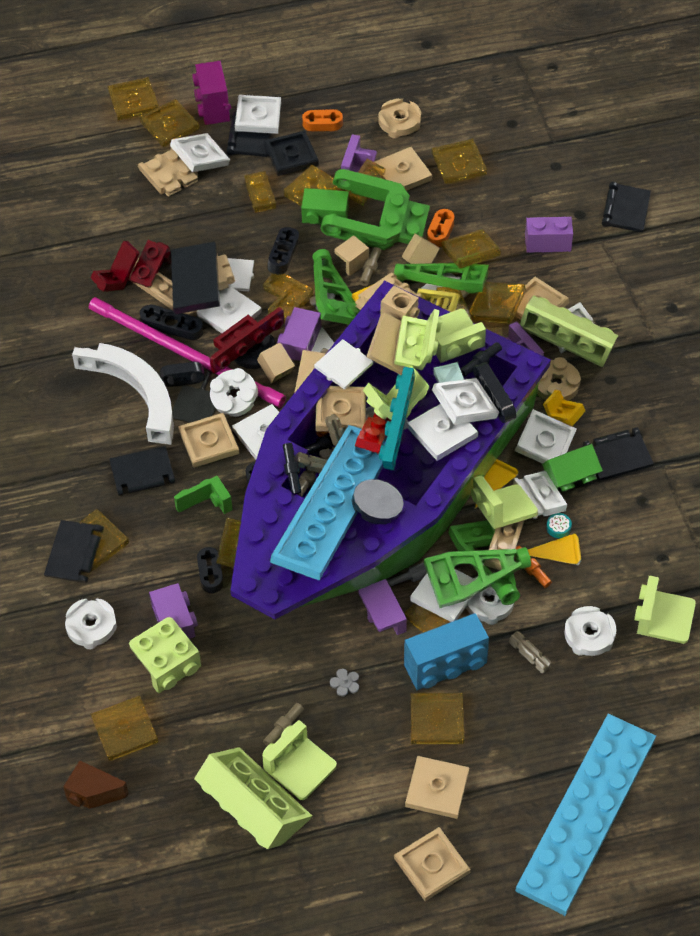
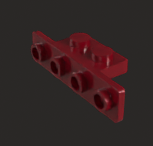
M278 307L259 322L248 314L213 339L214 346L219 351L210 357L211 371L217 373L221 369H225L233 360L243 356L248 349L257 343H261L273 331L280 329L284 324V310Z

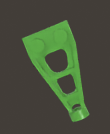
M326 249L317 250L312 258L314 261L316 305L319 313H321V319L349 325L360 310L356 307L357 304L352 298L349 288L334 267L329 251ZM323 277L331 279L333 283L324 282ZM327 293L340 295L343 301L328 299Z
M396 263L394 274L400 282H404L407 279L463 290L468 293L483 292L489 265L473 263ZM462 273L461 279L444 277V274Z
M486 520L450 526L448 534L458 551H475L473 548L491 544L495 529ZM485 560L482 561L481 563H482V565H483L485 574H486V575H491V574H493V573L487 568L488 566H485V565H484ZM514 573L491 585L503 605H511L520 597V593L516 588Z
M526 547L503 550L455 551L425 558L424 565L439 608L464 602L515 571L531 567V558ZM489 559H498L502 570L486 575L481 562ZM458 564H472L476 567L478 578L468 585H461L454 568Z

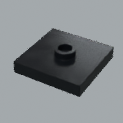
M305 130L264 141L265 149L277 176L319 166V160Z

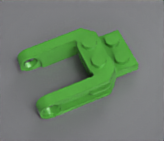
M346 169L336 171L333 185L351 191L353 194L384 201L385 204L379 227L336 215H326L323 217L321 231L325 235L342 240H348L354 235L366 246L378 247L381 250L392 247L396 242L409 244L414 234L423 237L430 206L409 201L410 195L401 183Z

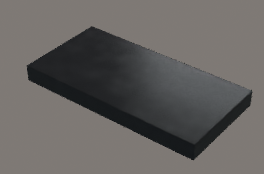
M215 241L171 249L174 313L180 314L219 307V276Z

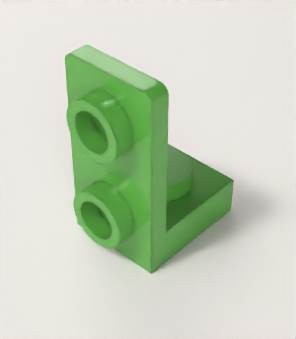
M218 476L205 479L200 484L190 489H184L174 496L175 507L178 512L184 511L211 498L215 507H220L224 514L233 510L231 495Z

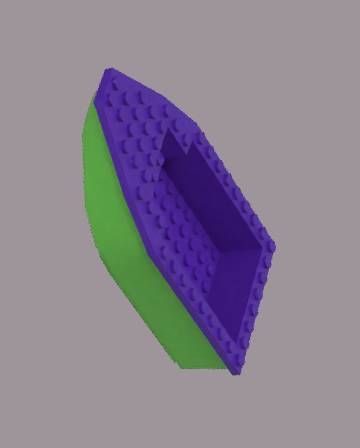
M384 280L328 352L343 339L354 348H359L360 352L367 356L380 319L381 301L395 285ZM418 297V309H420L417 319L428 320L434 309L439 310V317L450 313V311ZM486 329L484 347L440 363L435 355L432 356L431 363H427L423 370L416 369L428 383L429 389L426 396L418 401L411 410L410 415L406 418L408 422L440 404L432 391L434 384L437 383L434 375L435 367L457 362L461 369L473 360L472 357L479 351H485L495 342H498L502 350L490 358L488 364L511 399L516 410V419L502 423L497 416L496 419L470 422L478 431V437L438 461L408 428L404 429L394 470L384 469L383 467L376 479L390 483L402 495L404 504L400 516L388 524H374L364 520L361 517L362 514L358 512L320 581L270 563L272 553L311 489L307 488L303 497L291 493L288 475H285L284 470L286 462L282 445L292 443L294 455L298 452L308 454V450L303 447L316 442V439L320 438L316 434V404L321 397L323 399L330 386H339L332 380L328 381L324 374L314 368L266 428L245 492L230 590L231 596L275 620L298 607H304L347 594L387 579L419 561L446 531L471 496L473 477L480 475L484 477L532 411L540 379L550 367L551 360ZM373 361V365L349 387H366L370 383L387 395L396 384L398 373ZM473 372L467 377L463 376L464 380L475 378ZM319 451L311 455L319 457ZM305 467L304 469L300 468V473H298L299 477L301 476L302 472L306 470Z

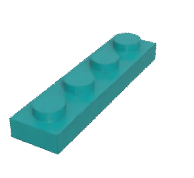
M404 367L402 375L398 374L395 388L398 389L397 398H392L390 412L393 415L391 421H387L385 427V436L388 437L386 445H381L379 459L382 460L384 469L394 470L415 381L414 368Z

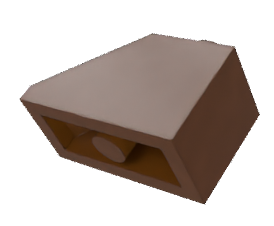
M82 761L78 762L63 786L68 802L76 807L82 805L88 809L124 799L129 794L125 781Z

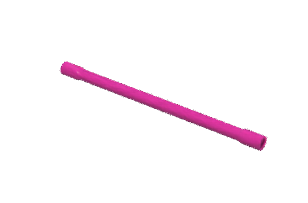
M97 297L90 301V310L105 318L112 319L192 362L201 363L204 368L211 371L210 357L115 309L112 305ZM226 367L225 369H221L215 374L220 375L225 371L233 369ZM255 381L258 388V396L278 408L284 405L286 395Z

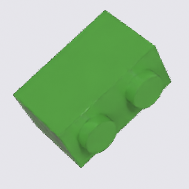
M304 189L301 207L302 223L322 224L323 217L326 215L347 218L349 191Z
M592 444L542 463L544 471L547 472L556 488H560L561 492L574 488L575 482L582 480L583 484L594 481L597 479L596 475L603 471Z

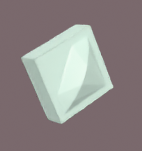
M457 362L434 368L437 383L464 380Z

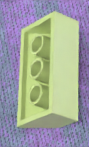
M534 295L525 307L520 322L521 327L525 331L601 367L604 366L618 337L611 329L595 325L588 318L576 316L570 310L564 307L559 308L551 304L547 299L538 298Z
M240 747L209 754L194 778L201 785L203 791L213 796L219 802L220 807L229 812L237 820L238 824L248 830L256 838L257 843L266 849L283 845L312 817L303 806Z

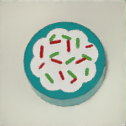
M552 514L547 520L546 529L552 537L563 538L569 535L572 522L565 514Z

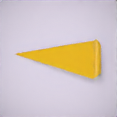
M496 459L484 478L494 491L501 489L518 475V470Z
M575 533L528 549L529 555L532 557L579 565L581 562L579 538Z

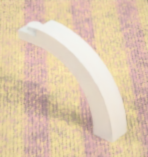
M99 343L98 350L74 347L72 356L75 369L110 374L129 383L141 394L149 409L146 426L148 442L171 445L174 431L171 401L166 386L158 373L143 359L122 348Z

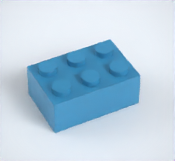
M474 613L406 639L404 642V666L416 690L431 688L437 682L447 678L454 679L465 671L477 670L487 663L489 637L477 614Z

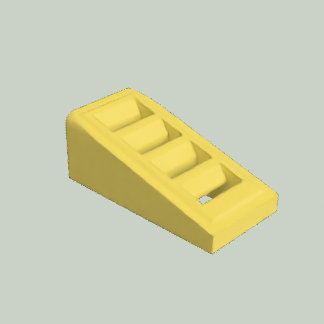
M418 288L417 293L423 296V299L430 300L433 304L437 300L436 305L439 307L442 300H444L443 309L447 308L448 302L451 300L449 309H446L450 312L456 310L460 298L459 293Z

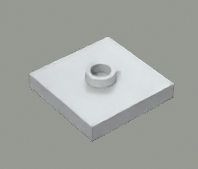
M238 95L235 131L278 134L281 97Z
M208 133L171 140L170 146L192 172L229 165L230 159Z
M229 285V288L219 292V307L198 310L197 316L220 333H223L248 314L255 319L262 313V308Z
M477 378L435 383L432 388L433 393L454 425L496 419L499 411Z
M273 404L232 425L233 432L255 460L257 459L266 428L279 413Z
M441 404L407 423L408 429L437 461L478 437V431L470 422L454 425Z
M533 409L515 451L540 463H544L549 459L567 453L577 429Z
M455 569L461 585H468L476 580ZM427 573L410 596V601L450 622L456 621L471 600L469 598L464 602L439 608Z

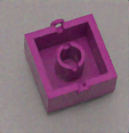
M221 61L195 64L196 73L192 74L194 87H198V89H194L196 102H200V104H197L199 117H203L205 125L230 121L229 110L231 105L228 103V91Z

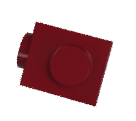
M147 240L130 280L150 288L162 262L171 265L170 247L161 242L156 243Z
M123 241L110 270L93 271L90 278L103 292L123 290L139 257V251L129 241Z

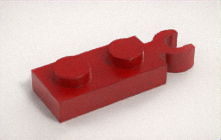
M374 412L373 417L367 418L357 436L355 446L380 453L381 445H384L388 437L385 436L386 423L391 420L388 417L384 420Z

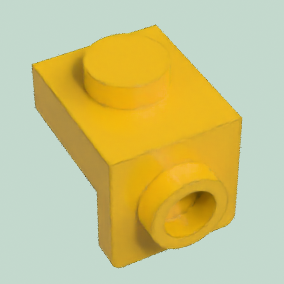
M554 390L543 403L549 417L569 426H573L585 412L583 404L564 400L560 390Z

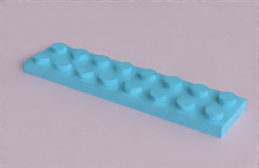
M348 425L272 553L270 563L320 581L358 513V510L357 512L354 510L351 501L356 486L363 481L377 479L384 467L382 460L379 459V453L355 446L357 436L361 431L360 428Z
M611 714L606 716L519 880L516 892L564 916L567 914L655 742L656 735Z

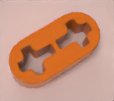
M333 109L309 110L302 116L303 128L312 132L337 131L343 126V115L340 111Z
M438 210L428 228L427 240L437 247H442L446 244L454 227L455 216L451 210Z

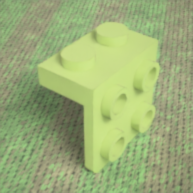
M434 309L428 320L403 315L394 359L395 365L423 370L427 363H431L432 356L436 355L438 341H435L436 332L439 333L442 324V318H439V310Z
M458 309L439 317L442 318V324L439 333L436 332L435 341H438L436 356L440 363L485 346L486 328L482 322L473 324L464 309Z
M415 368V381L406 418L410 415L411 410L418 401L426 396L429 389L428 383ZM368 383L363 389V392L368 397L366 402L374 408V412L380 418L386 420L388 417L391 420L393 415L390 412L392 398H397L398 389L395 388L396 384L385 395Z
M482 475L473 477L472 499L494 529L538 515L537 507L520 485L514 484L493 491Z
M649 576L647 585L642 584L639 599L644 600L643 606L637 605L634 620L639 621L637 634L682 644L687 643L696 604L695 600L656 591L659 577Z
M171 617L165 618L129 642L131 650L151 674L153 687L158 694L173 688L179 680L193 675L201 667L198 649Z
M300 720L293 726L289 725L281 734V738L275 744H269L262 755L264 770L300 800H305L336 769V761L307 738V726Z

